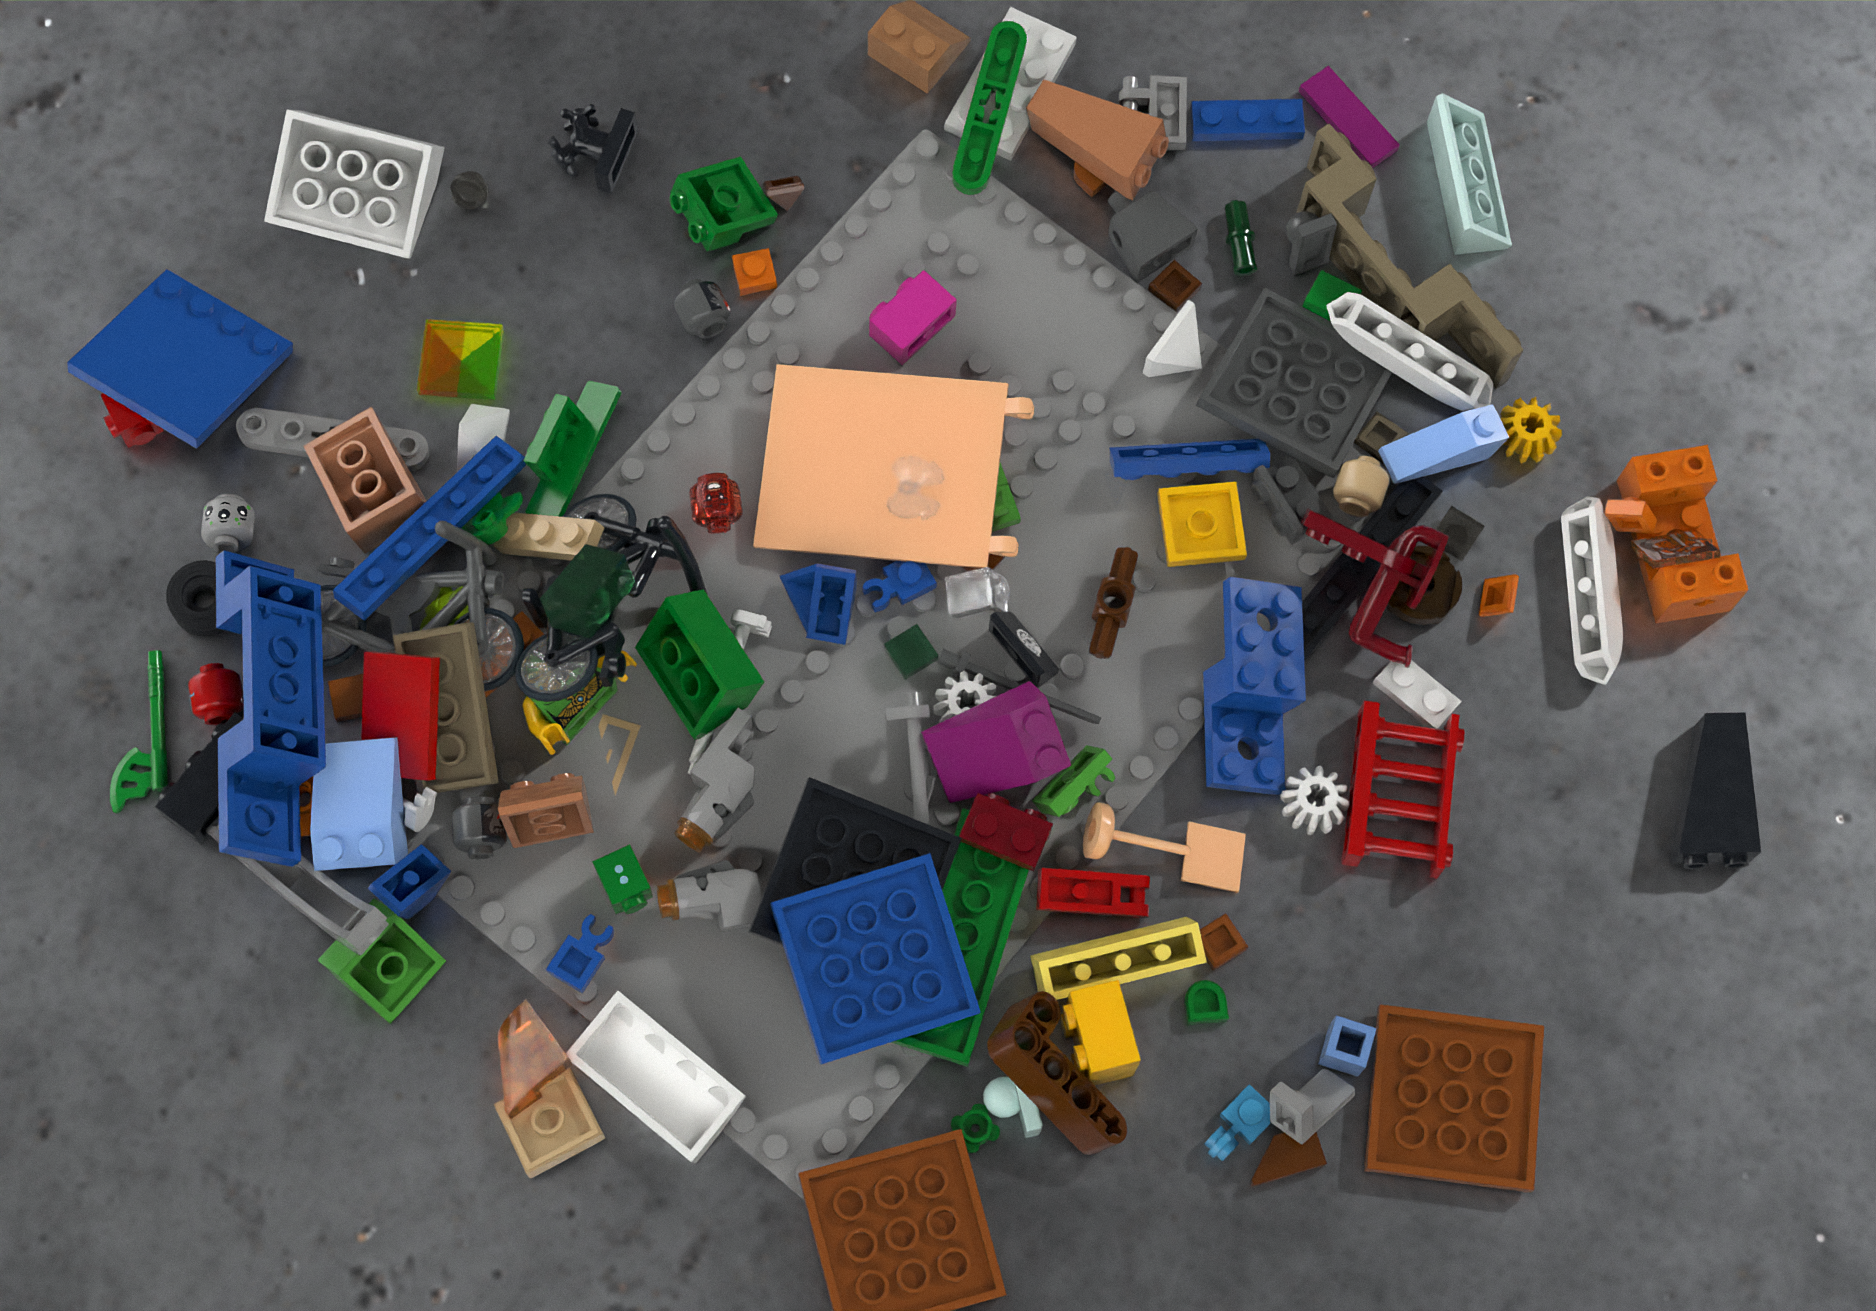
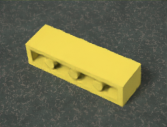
M1188 917L1030 955L1038 992H1048L1056 1000L1067 998L1070 991L1115 980H1119V984L1207 963L1198 922Z

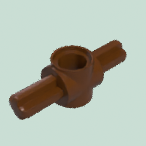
M1118 547L1115 550L1109 576L1101 580L1091 616L1096 624L1089 646V653L1099 659H1109L1112 656L1119 628L1126 626L1136 590V587L1131 582L1138 560V553L1129 547ZM1108 597H1116L1123 602L1124 606L1113 609L1108 607L1104 600Z

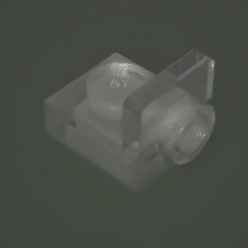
M984 567L945 577L950 616L959 618L989 610L994 612L1008 611L1007 600L1010 599L1008 582L993 569Z

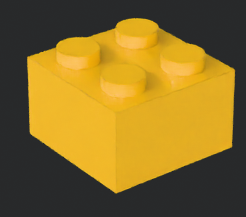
M1119 980L1070 991L1066 1005L1062 1006L1063 1014H1061L1060 1022L1065 1038L1072 1037L1074 1053L1070 1054L1071 1062L1094 1086L1134 1076L1141 1059Z

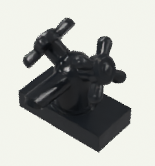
M589 104L585 109L576 108L572 111L566 108L562 109L561 117L569 119L564 123V130L571 131L574 129L571 134L570 142L564 147L560 146L554 136L549 138V145L554 149L551 154L561 167L566 168L567 173L571 177L578 174L572 164L577 155L598 161L594 170L597 189L612 194L638 132L635 112L621 108L611 132L607 133L589 128V126L596 127L599 125L598 119L591 117L596 112L595 105Z

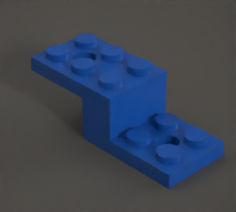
M1229 577L1223 581L1225 658L1203 672L1206 787L1279 795L1282 791L1286 790L1283 714L1306 701L1302 587ZM1257 613H1261L1268 618L1270 631H1265L1258 625ZM1239 741L1249 745L1252 752L1250 760L1243 758L1239 753Z

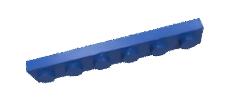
M495 436L333 589L334 598L365 621L448 541L436 534V523L443 520L462 528L526 466V463L523 461L525 456L498 436Z

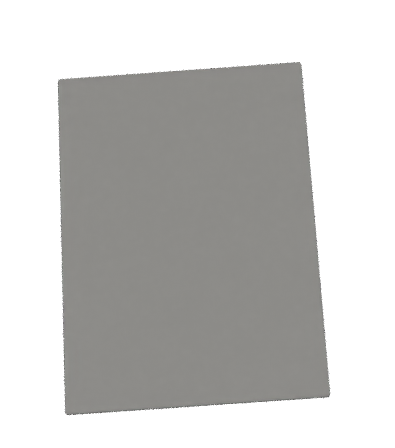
M922 130L584 497L587 498L598 494H613L624 498L635 510L636 527L643 532H646L647 523L650 519L669 516L685 536L699 565L708 597L733 635L737 627L730 623V619L735 609L764 615L767 617L766 620L772 622V629L768 638L750 632L744 647L745 653L764 680V684L749 706L743 710L752 717L753 729L751 731L754 733L753 738L744 751L741 753L737 750L735 751V754L754 767L755 781L754 787L751 790L754 805L720 839L714 840L712 843L697 835L682 822L683 818L681 816L686 811L696 789L702 790L692 783L691 775L688 774L691 765L689 758L696 740L693 739L635 649L636 644L665 598L690 592L680 562L667 557H659L639 597L632 598L628 594L620 595L613 622L619 626L625 638L622 650L634 659L637 666L630 665L626 667L625 674L628 676L626 682H621L618 678H615L618 691L567 746L562 741L556 742L553 745L556 753L554 755L549 754L543 743L528 729L522 708L525 695L520 690L516 681V675L514 674L505 684L486 697L499 783L437 793L433 814L427 825L419 832L406 827L408 854L422 844L451 870L450 875L436 896L591 1023L613 995L620 991L741 1091L746 1098L721 1132L802 1199H804L798 1173L848 1160L933 1056L897 1044L887 1043L820 1065L784 947L748 933L750 928L720 932L718 914H713L714 919H678L672 891L673 879H676L680 874L727 860L735 869H746L757 873L762 898L805 783L809 777L914 819L907 719L887 721L886 708L907 706L906 694L920 692L923 705H929L930 717L924 718L925 729L939 724L942 716H938L933 712V706L939 702L935 698L936 690L946 689L945 679L948 676L958 683L960 682V679L953 677L954 670L937 663L943 648L959 656H962L965 651L971 654L968 662L1021 685L1030 681L989 631L990 615L994 612L1009 611L1017 617L1059 668L1058 674L1038 689L1045 695L1101 717L1100 723L1094 724L1050 707L1069 760L1071 761L1086 745L1105 749L1112 758L1106 767L1112 770L1115 780L1113 782L1105 781L1101 775H1098L1095 779V786L1100 790L1101 794L1097 797L1084 791L1078 797L1077 805L1070 812L1060 815V817L1042 813L1032 800L1061 771L1036 783L993 793L1007 799L1010 802L1009 806L1023 812L1025 809L1036 810L1044 814L1048 818V822L1053 823L1051 835L1045 844L1034 872L1031 870L1028 872L995 978L996 980L1052 912L1036 910L1038 869L1053 868L1085 871L1094 860L1085 858L1083 854L1085 825L1094 804L1100 802L1112 807L1115 814L1114 830H1119L1205 725L1203 672L1225 658L1223 581L1229 577L1298 586L1302 587L1303 601L1342 554L1341 549L1343 547V544L1333 539L1326 545L1309 536L1291 545L1285 535L1280 536L1272 524V514L1265 503L1260 504L1253 495L1251 480L1254 472L1242 473L1237 470L1220 471L1216 475H1202L1198 472L1182 473L1174 478H1166L1160 475H1143L1142 478L1137 480H1125L1121 477H1114L1110 465L1109 447L1258 439L1196 406L1200 395L1227 349L1197 328L1202 369L1154 377L1144 375L1143 369L1146 357L1178 313L994 177L990 176L986 189L981 193L966 195L959 192L952 182V171L957 150L929 130ZM925 270L957 299L956 316L908 361L901 365L869 336V317L878 304L883 301L888 303L897 295V289L907 278H915ZM776 364L1002 382L1009 384L1007 398L1026 397L1032 399L1034 405V416L1032 419L1005 416L1000 463L1021 521L1019 524L992 532V536L1015 537L1019 544L1017 556L1005 557L981 583L961 566L926 563L937 582L935 589L904 605H901L896 596L890 599L886 609L874 612L872 603L879 600L882 594L878 591H872L864 595L862 586L870 579H886L883 574V567L895 562L894 560L754 548L753 543ZM1266 443L1270 451V467L1290 457V455ZM1353 443L1343 463L1348 460L1357 459L1359 456L1374 457ZM1296 459L1334 518L1333 520L1359 533L1375 512L1369 513L1365 517H1357L1342 511L1339 508V503L1333 497V489L1339 470L1335 477L1332 478ZM1380 462V467L1385 469L1389 475V484L1384 497L1385 501L1399 483H1393L1386 466ZM713 481L718 482L724 487L723 489L720 488L713 491L706 489L708 484ZM1237 482L1247 551L1246 559L1167 567L1157 496L1159 488ZM723 493L724 497H727L722 499L727 505L716 504L711 507H703L708 505L709 501H704L708 494L713 497ZM596 502L587 505L571 517L584 519L587 513L593 511L597 512L601 517L628 525L626 511L620 505L613 502ZM605 542L598 543L594 553L606 550L613 545ZM1118 547H1129L1138 553V560L1131 582L1136 587L1129 617L1126 626L1119 628L1112 656L1109 659H1099L1089 653V646L1096 624L1091 616L1101 580L1109 576L1115 550ZM529 557L504 584L502 593L494 595L490 599V608L501 610L512 618L523 611L535 624L522 599V593L525 588H534L540 600H546L543 589L549 577L553 575L570 577L582 571L584 564L593 565L601 560L587 563ZM640 559L617 571H623L624 573L635 571ZM817 563L857 570V590L845 645L806 638L807 633L779 577L780 575ZM1108 597L1104 600V603L1113 609L1124 606L1123 602L1116 597ZM570 607L569 626L574 610L573 607ZM1257 613L1258 625L1263 630L1270 631L1268 618L1261 613ZM491 616L494 635L506 623ZM539 628L544 634H547V628ZM546 647L539 652L543 657L546 653ZM524 672V678L527 681L530 677ZM967 672L968 681H974L975 675ZM983 679L982 686L991 682ZM996 685V691L992 696L1001 695L1009 690ZM962 701L960 708L969 707L971 709L975 707V703L967 705ZM603 714L641 725L616 795L612 780L630 730L608 724L601 739L599 723ZM728 720L720 726H718L717 728H715L710 744L713 742V740L716 738V736L719 734V732L722 730V728L725 726ZM609 749H612V754L607 764L606 756ZM928 752L931 776L936 777L935 787L928 803L929 825L954 835L962 809L970 810L975 797L949 803ZM563 773H572L575 777L582 775L586 786L594 833L513 848L507 835L506 843L500 849L493 851V857L479 860L470 859L467 852L458 850L453 843L452 813L457 807L461 806L462 800L470 797L485 796L493 798L494 803L499 805L501 791L509 790L512 784L522 781H532L534 784L551 782V777ZM401 778L403 798L414 803L417 794L415 779ZM630 844L651 887L653 898L648 899V904L637 912L625 914L623 911L615 914L592 861ZM592 914L595 916L596 922L591 928V933L593 935H601L607 926L610 925L614 928V936L607 945L598 947L596 950L604 955L605 960L582 994L550 975L546 968L568 935L577 940L583 935L581 931L582 923L588 915Z

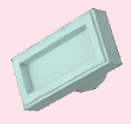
M997 1077L987 1084L983 1093V1102L990 1113L997 1117L1005 1118L1019 1112L1024 1137L1028 1138L1039 1135L1043 1125L1038 1107L1009 1077Z

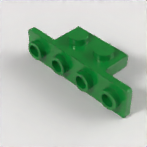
M588 381L576 405L569 396L555 394L549 408L544 413L543 421L534 440L529 444L527 454L523 460L540 479L525 510L526 514L562 517L565 514L622 394L617 386Z

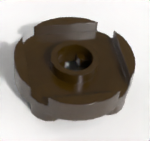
M1416 546L1410 558L1424 565L1434 548ZM1443 552L1437 569L1428 585L1432 587V591H1425L1415 610L1406 605L1413 586L1400 580L1386 609L1390 613L1413 624L1426 625L1442 622L1455 608L1462 593V577L1459 570L1456 572L1455 567L1449 562L1451 559Z

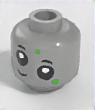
M222 494L209 501L203 509L201 538L204 543L218 553L224 550L236 553L246 549L253 540L255 512L252 506L235 494Z

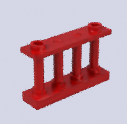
M1364 700L1357 716L1348 798L1350 806L1347 809L1341 864L1357 867L1364 855H1370V852L1431 861L1429 878L1437 879L1445 867L1450 868L1453 857V844L1447 843L1456 752L1461 753L1465 737V730L1459 728L1460 715L1451 714L1444 725V730L1385 721V717L1379 716L1380 703ZM1383 737L1440 745L1442 746L1440 768L1381 759V755L1375 754L1376 740L1381 741ZM1379 775L1436 783L1438 784L1437 804L1432 806L1379 798L1377 793L1371 792L1372 778L1377 779ZM1374 813L1435 822L1433 844L1373 836L1372 831H1366L1368 816L1373 817Z

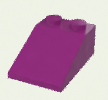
M1030 681L921 732L949 803L974 798L977 793L986 795L1036 783L1072 766L1047 697Z

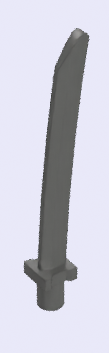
M943 648L937 661L938 664L954 670L953 677L960 679V673L965 671L975 676L981 673L984 680L1008 690L1021 685L968 662L971 654L965 651L962 656H959ZM1045 695L1050 707L1090 723H1100L1101 717Z

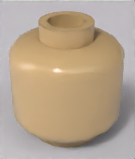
M1359 456L1357 459L1348 460L1340 467L1333 489V497L1339 503V508L1345 513L1357 517L1368 516L1369 513L1381 508L1389 484V475L1385 469L1380 467V462L1375 458Z

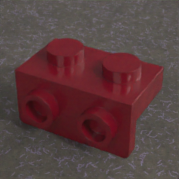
M977 793L960 832V842L1034 872L1045 844L1051 835L1053 823L1048 822V818L1036 810L1025 809L1023 812L1009 806L1010 802L999 795L988 793L987 796Z

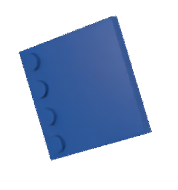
M166 269L67 362L70 374L197 449L293 353V343Z
M930 853L770 903L820 1065L981 1013Z

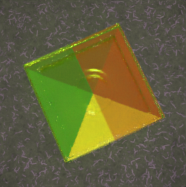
M426 319L417 384L418 394L496 400L504 334L503 324Z

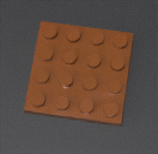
M1380 1004L1377 1008V1029L1375 1033L1364 1171L1529 1193L1534 1191L1544 1026Z
M962 1129L798 1173L833 1311H952L1007 1295Z

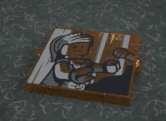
M1697 530L1630 540V548L1638 554V559H1643L1653 569L1720 558V550L1712 544V539H1706Z

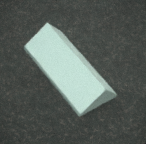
M1442 93L1435 98L1427 120V126L1454 255L1508 249L1512 247L1484 113Z

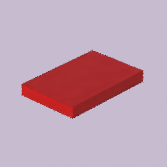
M376 651L364 652L361 740L397 737L401 778L424 781L436 780L440 657Z

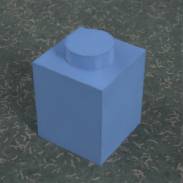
M1336 1015L1328 1027L1318 1064L1358 1077L1366 1068L1377 1028Z

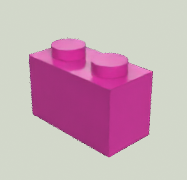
M925 270L915 278H907L897 289V295L888 303L883 301L878 304L869 317V336L901 365L908 361L956 316L957 299Z

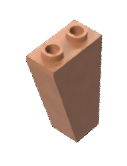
M1044 79L1026 107L1032 131L1124 197L1131 200L1135 198L1140 187L1144 188L1147 185L1153 165L1158 158L1161 159L1165 155L1168 148L1169 139L1166 137L1163 119Z

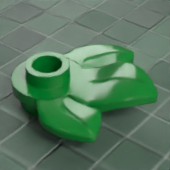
M498 492L461 529L476 536L487 545L495 543L507 533L508 525L506 520L520 508L523 501L522 493L516 492L503 498L500 492Z

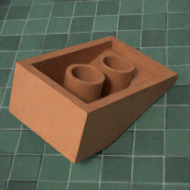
M372 407L303 446L346 533L364 554L380 546L426 502L417 482Z
M572 773L558 774L551 777V782L534 784L532 781H522L512 784L509 790L501 791L498 805L499 816L513 848L594 833L586 786L582 775L575 777Z

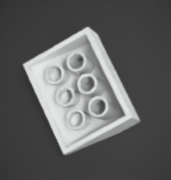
M287 109L264 222L410 259L437 185L445 147L305 111Z

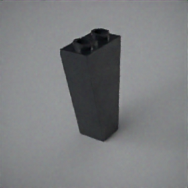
M1746 712L1705 713L1695 724L1669 855L1670 864L1683 863L1686 869L1705 868L1709 866V863H1724L1725 868L1746 867L1749 865V862L1761 853Z

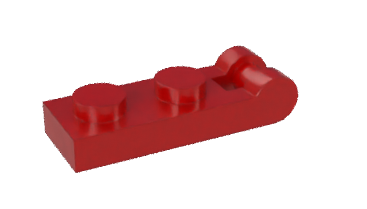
M1040 868L1038 869L1036 910L1148 918L1149 905L1145 904L1146 890L1150 889V876ZM1121 888L1129 889V903L1120 902Z

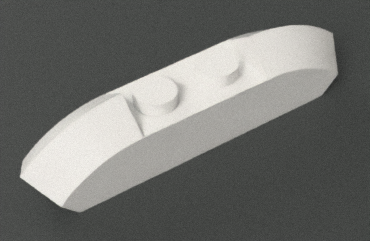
M1347 292L1326 305L1331 323L1343 339L1362 354L1429 396L1461 411H1468L1491 404L1493 382L1487 373L1361 294Z
M1587 496L1566 508L1561 515L1574 662L1581 677L1606 685L1618 665L1623 645L1616 555L1611 526L1604 514L1605 509L1599 498Z

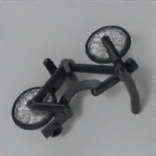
M598 494L584 498L565 512L562 517L596 520L605 527L591 560L601 561L570 577L560 575L549 577L543 589L546 600H540L534 588H525L523 590V602L538 628H547V634L535 639L528 645L516 664V681L524 694L532 699L544 702L568 698L588 684L596 671L598 659L603 656L605 657L599 678L604 687H612L614 678H622L625 675L626 659L624 654L621 653L625 638L617 624L605 623V612L609 604L619 595L628 594L632 598L641 595L659 557H667L679 561L690 592L704 589L708 595L699 565L683 533L669 516L650 519L647 523L646 532H643L636 527L637 519L632 505L624 498L613 494ZM640 559L635 571L620 574L597 594L582 589ZM570 607L588 612L587 623L591 633L585 635L578 631L569 630Z

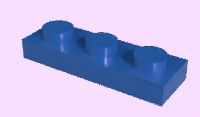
M1302 99L1191 101L1192 141L1304 138L1305 124Z

